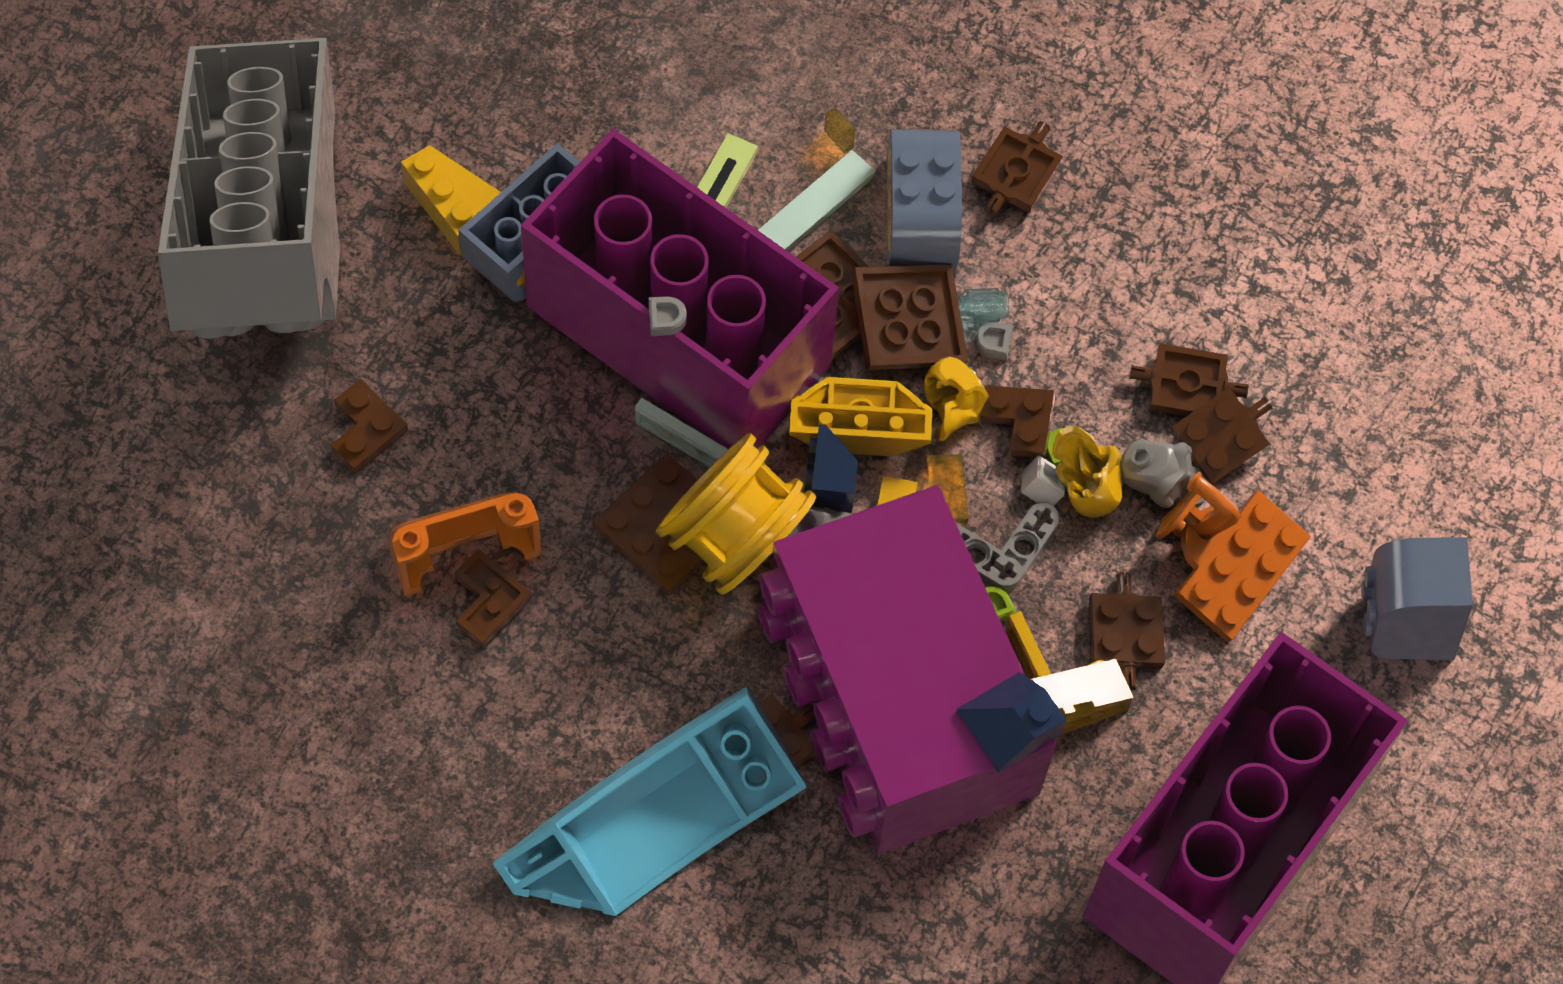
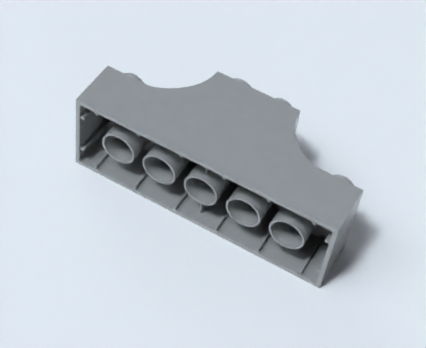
M326 38L189 46L158 247V259L170 331L191 330L194 335L201 338H217L246 333L254 325H266L273 332L291 333L311 330L319 327L324 320L336 319L340 243L333 163L335 104Z

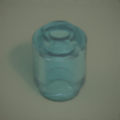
M998 288L964 289L963 296H958L960 315L964 317V321L967 324L999 322L1001 318H1008L1009 297L1007 291H999Z

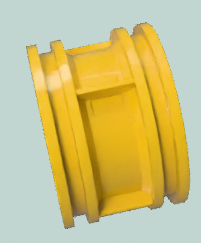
M752 433L746 434L729 448L689 488L656 529V533L660 537H664L667 534L671 537L669 546L673 550L680 548L682 545H688L707 563V568L702 576L708 583L716 580L718 582L716 591L721 595L726 594L740 584L773 552V542L786 538L803 519L816 499V495L811 490L805 493L800 491L803 483L798 478L784 483L765 465V459L769 454V450L764 445L756 448L754 446L756 437Z

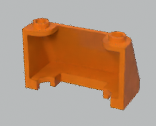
M505 492L394 526L388 535V545L404 596L422 591L421 580L426 572L434 571L430 554L490 536L498 535L502 550L509 548V546L517 548L522 552L525 560L541 556L539 519L531 499L523 494Z

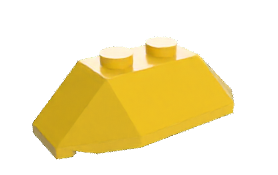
M826 377L802 395H798L791 400L789 435L809 445L810 437L818 436L819 424L826 425L851 454L896 456L931 444L932 408L926 403L924 404L898 381Z

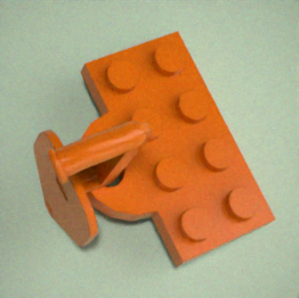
M1197 472L1187 486L1189 492L1162 519L1156 536L1162 539L1173 532L1181 538V548L1185 560L1193 568V571L1174 594V597L1224 641L1229 642L1241 630L1311 536L1259 490L1254 492L1238 511L1234 503L1204 479L1200 472ZM1202 497L1212 507L1199 510L1195 504Z

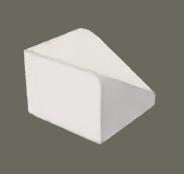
M1039 455L1022 472L1021 493L1036 503H1048L1054 506L1065 495V485L1062 484L1056 475V466Z

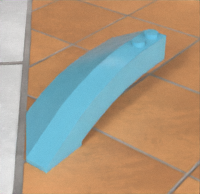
M746 686L662 739L596 784L493 862V865L514 895L523 897L534 896L551 900V903L579 909L585 907L603 911V914L618 916L619 913L681 868L744 826L807 788V784L767 714L749 687Z

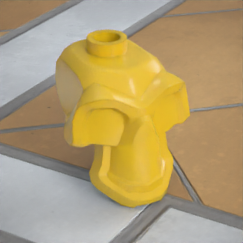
M953 357L942 358L932 365L924 379L926 397L930 405L938 411L942 422L935 430V439L937 441H946L951 433L964 425L978 423L981 409L989 397L976 373L960 359Z
M1072 425L1061 429L1055 437L1052 455L1054 458L1062 461L1055 468L1056 475L1062 484L1067 487L1068 496L1073 507L1079 514L1090 518L1102 517L1114 511L1122 499V479L1119 467L1122 454L1116 446H1097L1093 436L1080 427Z

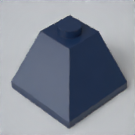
M1021 672L956 709V713L998 773L1060 737L1067 720L1046 689Z

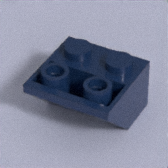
M820 424L818 436L810 437L804 493L811 490L816 495L812 506L827 507L832 510L852 514L858 461L826 425Z

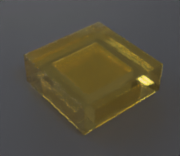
M834 107L825 113L824 132L844 154L854 148L856 129Z

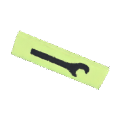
M727 133L697 188L727 208L758 152V146Z

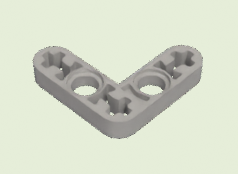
M1035 504L1027 512L1002 550L957 523L956 525L965 541L967 549L977 548L985 555V559L982 562L974 563L982 582L1010 592L1018 587L1056 532L1059 523V513L1051 504ZM1043 515L1049 517L1048 523H1044L1036 535L1033 530L1036 526L1037 518H1042ZM1019 540H1027L1033 545L1034 551L1028 555L1019 554L1015 550L1014 544ZM991 558L995 559L994 567L991 566L990 571L987 572L986 569L990 564ZM1006 569H1010L1012 571L1011 577H1006L1005 580L999 578L1000 571L1004 572Z

